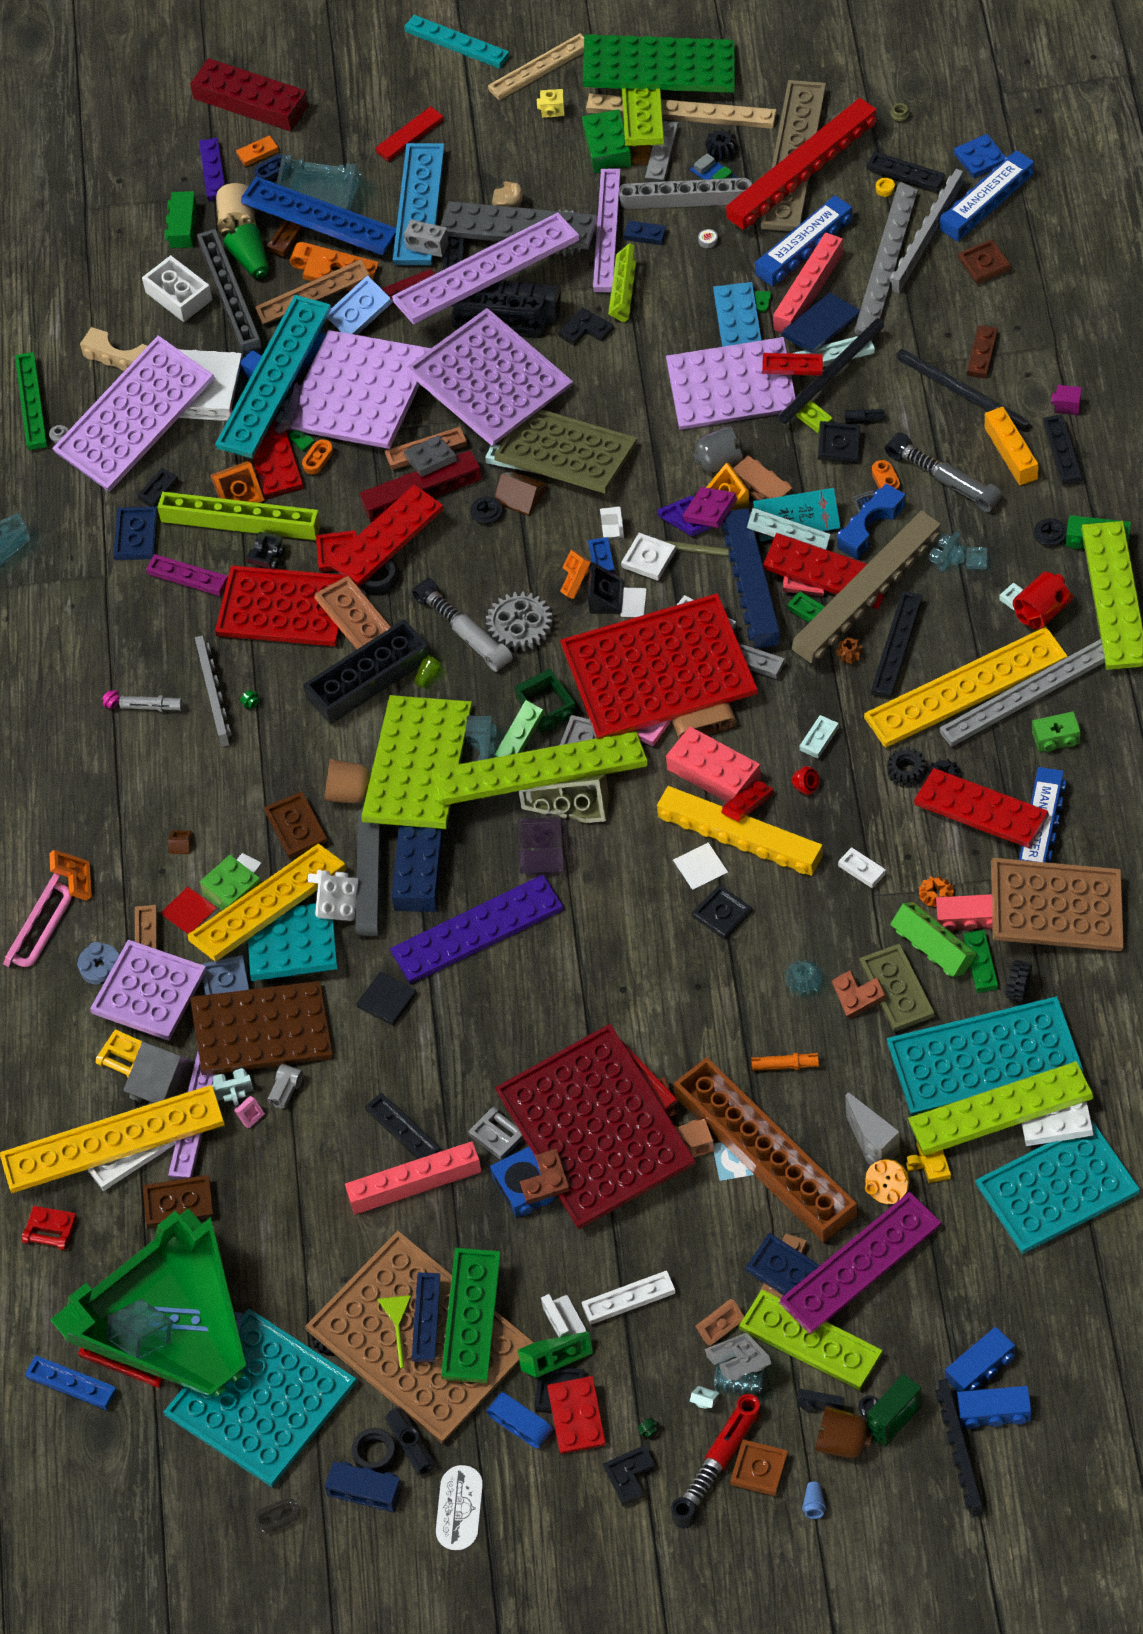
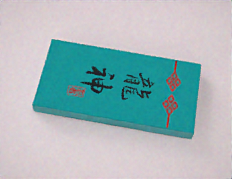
M834 488L753 501L755 509L820 531L840 528ZM758 532L759 541L774 539L772 536Z

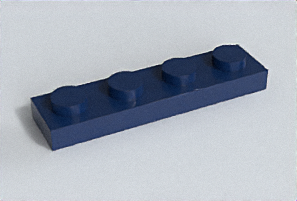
M417 1273L412 1362L435 1363L440 1273Z

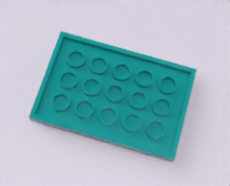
M1091 1121L1093 1136L1047 1143L975 1180L976 1186L1022 1254L1140 1194L1139 1187L1093 1121Z

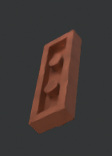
M978 325L968 364L967 376L987 379L998 328Z

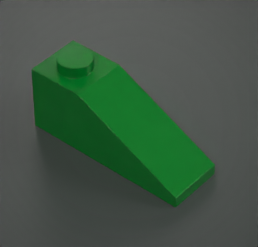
M587 1331L537 1341L518 1349L521 1371L536 1378L593 1354L590 1333Z

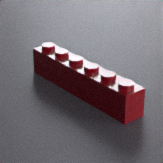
M471 450L456 455V462L423 477L415 471L360 492L361 505L369 521L373 522L414 484L435 498L481 480L480 467Z

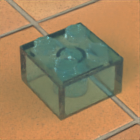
M140 1299L108 1316L106 1339L129 1355L140 1359L171 1342L173 1320Z

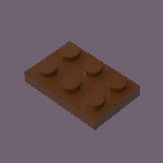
M302 791L264 807V812L288 859L307 852L318 843L321 846L328 843Z
M209 1175L142 1185L147 1228L157 1227L159 1223L174 1211L180 1215L188 1208L199 1220L209 1219L210 1217L214 1218Z

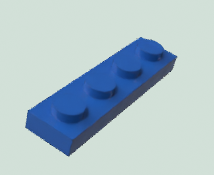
M36 1355L25 1373L26 1378L105 1410H107L117 1392L115 1386Z

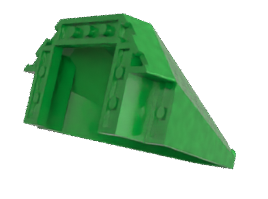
M189 1208L180 1215L174 1211L158 1224L153 1241L93 1289L87 1282L68 1297L67 1306L50 1319L65 1337L66 1342L208 1396L213 1394L216 1397L220 1396L227 1389L226 1384L231 1380L235 1383L245 1374L242 1371L246 1367L245 1357L211 1217L202 1224ZM154 1307L199 1310V1315L176 1314L179 1317V1321L174 1324L207 1327L208 1331L150 1328ZM158 1313L156 1323L173 1324L169 1319L173 1313ZM199 1316L201 1322L198 1325L192 1324V1317Z

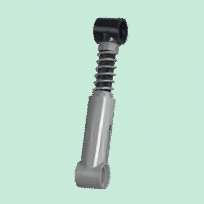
M426 578L411 589L416 601L423 606L427 604L433 610H436L437 613H440V616L450 623L453 631L485 659L491 670L497 672L513 660L511 652L504 644H498L470 617L457 612V609H454L450 602H446L447 600L443 599L437 584L431 578Z

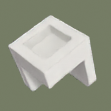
M620 507L600 509L603 538L608 537V540L624 538Z

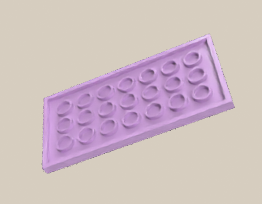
M157 336L52 449L60 457L110 492L210 385L215 377L197 362L160 336Z

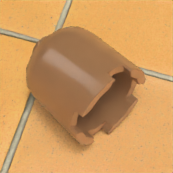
M330 759L324 801L354 804L363 802L366 798L370 781L368 768L357 763Z

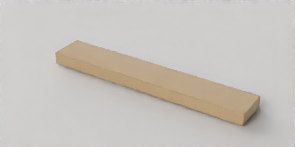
M581 33L489 84V91L498 100H501L583 54L584 36Z

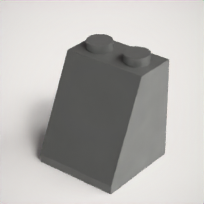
M142 1042L123 1091L130 1093L129 1098L139 1102L145 1099L149 1101V1104L174 1097L179 1092L195 1061Z

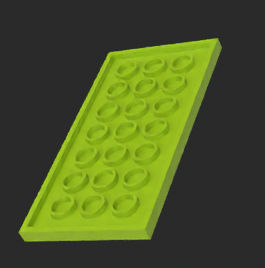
M389 696L361 815L362 822L446 829L451 804L441 805L432 778V769L460 764L472 710V701Z

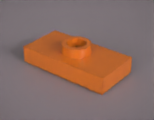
M270 135L236 150L237 156L245 167L279 152L278 146Z

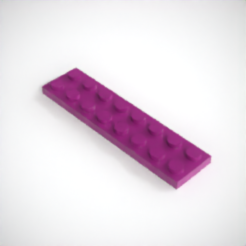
M908 1192L780 1298L779 1304L810 1335L813 1334L941 1226V1222L913 1194Z

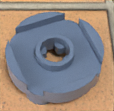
M99 942L91 943L78 958L77 966L82 978L86 982L95 985L106 981L119 957V953L111 945L100 944ZM103 961V966L99 965L98 967H95L96 962Z

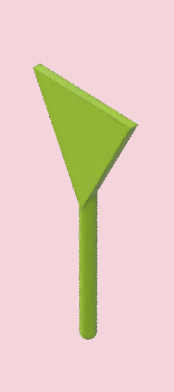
M411 1295L377 1299L395 1324L400 1368H404L400 1322Z

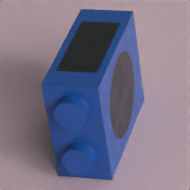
M530 1147L490 1166L491 1176L516 1218L526 1216L534 1209L546 1206L556 1199V1196L527 1205L520 1181L541 1175L536 1157Z

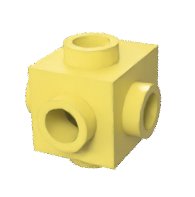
M563 89L540 90V98H537V109L541 110L542 118L565 116Z

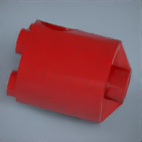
M1044 571L1013 599V607L1021 623L1040 630L1074 599V596L1066 587L1065 579L1062 575H1054Z

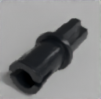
M863 407V409L845 410V423H865V421L884 420L885 418L884 409L865 410V407Z

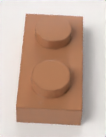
M730 1299L695 1327L705 1343L711 1346L741 1323L744 1315L736 1302Z

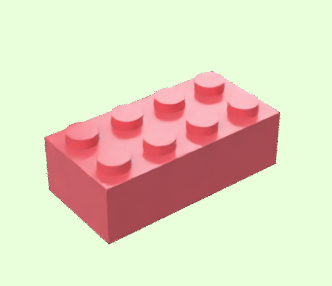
M692 727L686 730L666 755L668 771L725 802L730 801L755 780L759 781L761 778L759 763Z

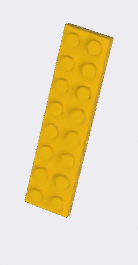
M318 843L187 935L188 940L216 962L318 890V883L308 882V874H317V870L330 871V876H335L336 872L343 873L347 870L346 863Z

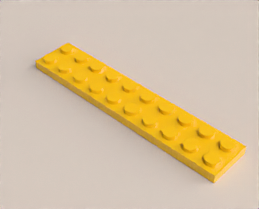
M1044 627L864 713V718L883 746L887 748L1024 682L1068 656L1047 627Z
M209 1085L0 1152V1157L12 1194L224 1126V1121L213 1087Z

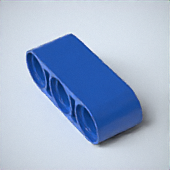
M500 1393L486 1410L487 1414L494 1421L536 1449H539L553 1432V1428L548 1422L505 1393Z

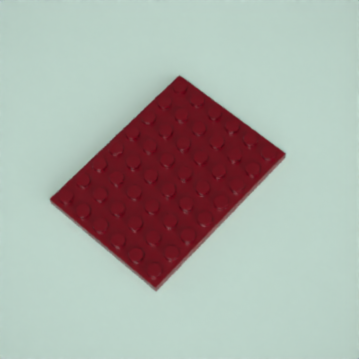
M611 1024L604 1026L495 1087L496 1093L534 1156L557 1149L570 1189L568 1192L559 1194L558 1197L578 1230L696 1164L692 1154Z

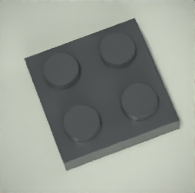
M439 435L403 451L405 458L421 477L457 461L456 454Z

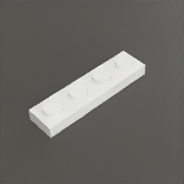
M664 1271L583 1301L582 1307L590 1325L673 1295L675 1294V1288L668 1272Z

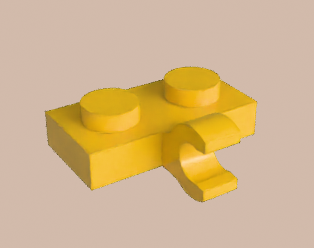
M917 1143L920 1156L911 1155L907 1157L908 1162L906 1165L908 1172L924 1168L928 1183L950 1179L951 1174L943 1150L923 1156Z

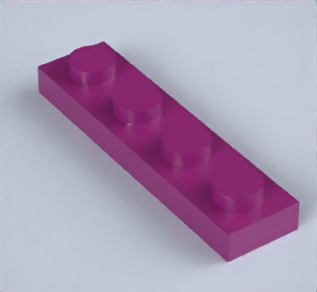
M154 554L146 568L148 575L218 596L221 595L228 580L226 575Z

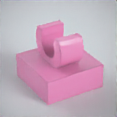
M251 1096L234 1110L247 1128H250L265 1114L255 1098Z

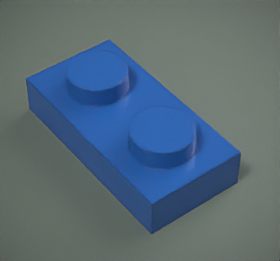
M608 537L588 540L591 561L615 574Z

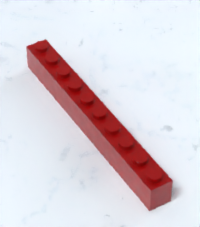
M858 98L726 205L727 219L742 230L753 225L770 208L780 203L786 195L792 193L802 182L807 181L813 173L819 171L829 160L834 159L840 151L846 149L856 138H860L867 129L872 128L877 122V109L863 99Z

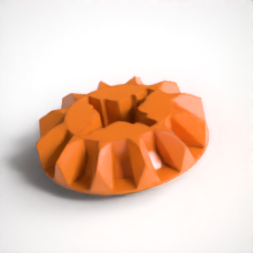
M930 876L929 879L923 880L921 886H919L920 899L931 907H936V898H938V895L933 891V886L939 890V897H953V885L949 883L948 879H942L941 876L938 878Z

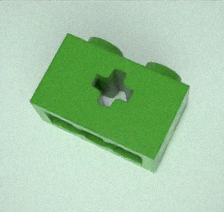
M1074 711L1032 720V734L1038 752H1050L1058 748L1072 747L1080 744V729Z

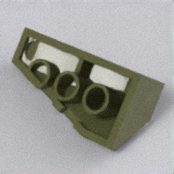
M606 774L519 791L521 808L524 810L552 814L564 819L579 820L578 822L582 823L607 820L609 793Z

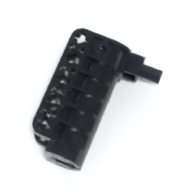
M500 280L451 305L453 307L451 315L452 327L459 329L488 308L505 324L508 323V326L519 336L540 337L545 333L548 323L557 324L561 309L560 285ZM517 323L522 325L521 327H512Z

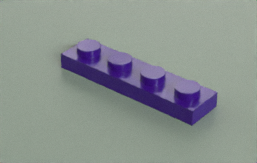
M218 138L199 141L208 202L215 201L217 191L222 186H225Z

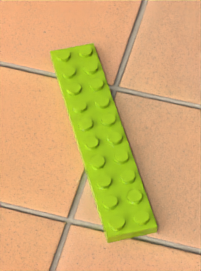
M633 731L602 739H590L432 769V778L441 805H447L646 767L647 758L637 732Z

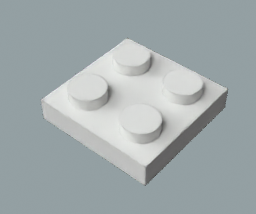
M638 533L622 560L621 567L658 581L673 557L676 546Z

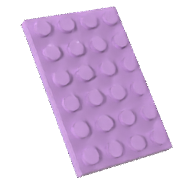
M784 337L666 356L679 430L780 414L795 399L791 375L762 374L763 353H787Z

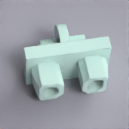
M243 1068L233 1072L234 1079L226 1081L224 1074L213 1076L212 1087L217 1101L224 1099V1102L233 1100L234 1106L239 1105V1098L246 1097L245 1093L254 1091L250 1075H247Z

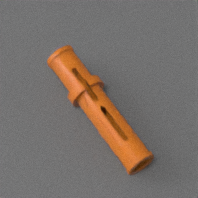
M796 1052L793 1055L752 1057L753 1072L819 1067L818 1053L798 1054Z

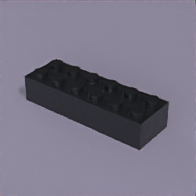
M403 619L304 683L306 699L331 725L431 659L429 646L408 622Z

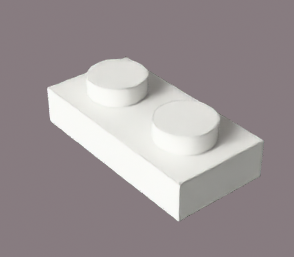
M852 847L838 861L840 868L871 888L886 874V869Z

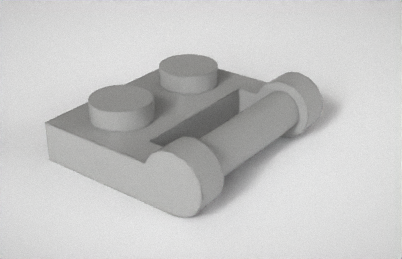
M492 1107L468 1131L471 1138L500 1160H503L520 1142L524 1141L517 1126L500 1114V1110L496 1107ZM496 1121L511 1132L513 1136H508L491 1122Z

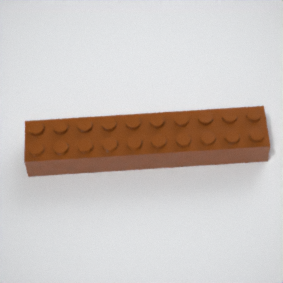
M708 1057L673 1083L675 1097L698 1120L705 1119L709 1131L823 1243L857 1216V1203Z

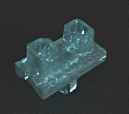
M954 532L952 536L942 533L938 546L944 548L943 551L937 548L931 550L929 560L938 564L939 571L944 572L949 563L955 565L956 562L963 563L965 561L966 554L963 552L965 548L960 546L958 541L960 533Z

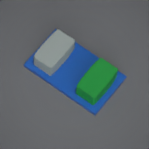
M709 154L701 157L690 169L691 172L703 180L737 178L732 173V170L717 163Z

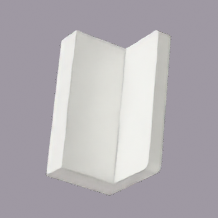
M549 1294L541 1297L543 1310L558 1337L586 1332L567 1295L554 1301Z

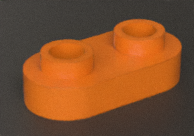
M328 440L316 441L303 458V470L307 474L319 473L332 456V444Z
M885 460L876 461L872 465V476L878 488L881 489L886 483L900 490V481L892 465Z

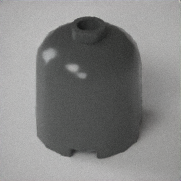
M725 427L698 439L695 446L696 453L693 454L696 465H701L702 469L708 473H716L726 463H729L731 467H735L743 460L740 448L736 449L733 442L737 438L731 427Z

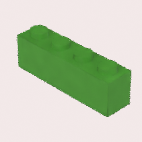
M914 902L903 903L890 924L896 929L897 934L909 939L914 948L928 955L927 958L934 963H938L949 976L964 975L977 953Z

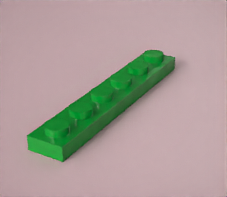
M30 352L15 355L27 449L47 447L35 354Z

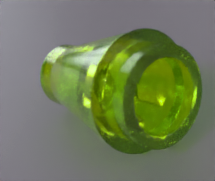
M430 656L422 659L414 683L424 688L440 671V662Z

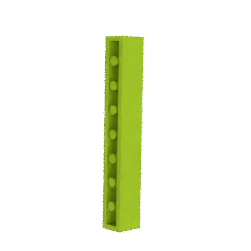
M162 492L157 507L160 520L164 523L257 534L264 532L282 537L315 541L321 527L319 512L314 509Z

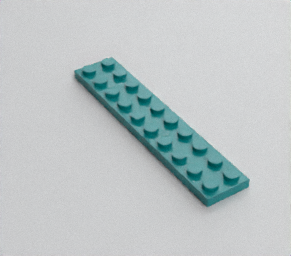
M294 295L215 443L217 449L253 459L331 311L330 304Z

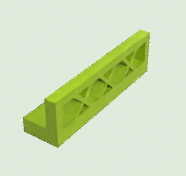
M631 243L616 254L608 313L624 323L629 319L636 258L633 257L634 245Z

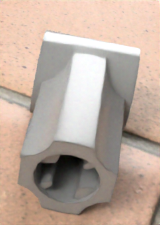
M281 1064L276 1073V1082L267 1099L268 1103L278 1109L286 1108L294 1089H298L302 1083L304 1071Z

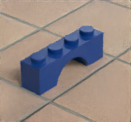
M886 483L881 489H877L873 498L862 506L861 511L851 518L846 528L839 531L837 535L838 549L858 560L870 547L869 533L866 531L867 527L872 522L880 519L894 520L906 507V494Z

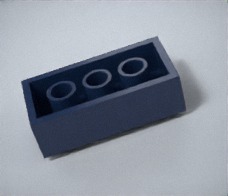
M399 825L391 897L394 911L437 912L444 845L442 829Z

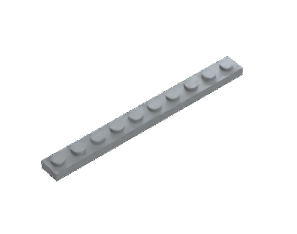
M902 182L898 184L855 326L854 333L860 335L876 318L880 319L890 285V278L894 271L910 218L917 189Z
M1101 639L940 727V734L953 747L1105 662Z

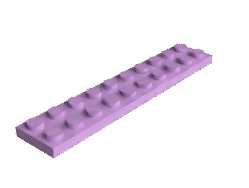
M556 213L393 295V302L412 324H415L579 241V234L559 213Z

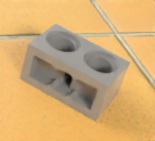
M410 220L404 232L405 246L409 250L442 257L449 244L447 228Z

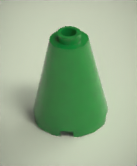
M252 223L238 226L235 228V233L231 235L229 232L226 235L224 246L253 278L261 279L267 275L269 266L258 226L255 227Z

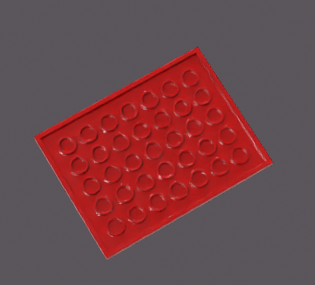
M718 593L560 640L561 647L597 739L632 732L675 719L688 713L758 694L757 687Z

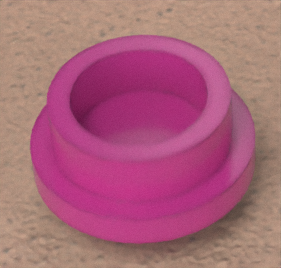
M109 690L102 698V705L105 708L113 709L119 703V692L117 690Z

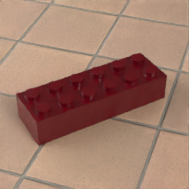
M210 58L206 60L190 83L193 99L290 132L309 106L306 90Z

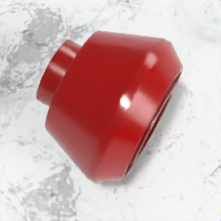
M804 766L793 774L792 784L797 791L811 795L819 786V775L813 767Z

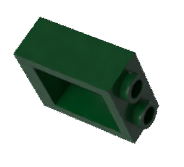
M551 668L514 686L515 696L521 707L525 700H529L551 688L564 705L541 718L536 727L540 733L551 730L561 722L570 720L571 715H576L575 702Z
M902 1374L867 1412L868 1433L872 1434L871 1439L874 1442H880L884 1446L888 1445L921 1408V1387L905 1374Z

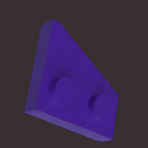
M692 495L657 510V515L690 536L710 529V526L684 521L683 514L694 499Z

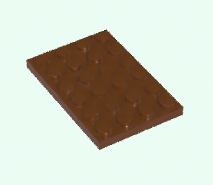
M320 981L190 997L201 1075L234 1072L241 1068L250 1070L280 1066L281 1064L289 1065L332 1059V1049Z

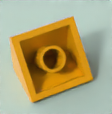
M726 463L706 488L735 493L738 499L731 510L749 509V491L731 465Z

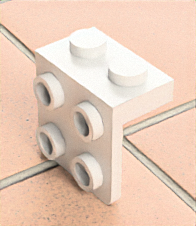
M317 870V874H308V882L318 883L316 917L347 921L354 920L358 878H349L348 873L336 872L335 876H330V871Z

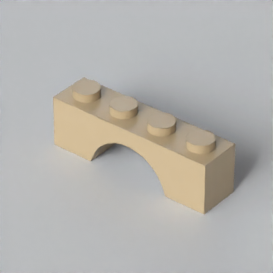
M93 327L89 329L80 343L83 356L87 359L96 360L123 371L147 348V345L141 344L132 350L115 349L111 346L108 332Z

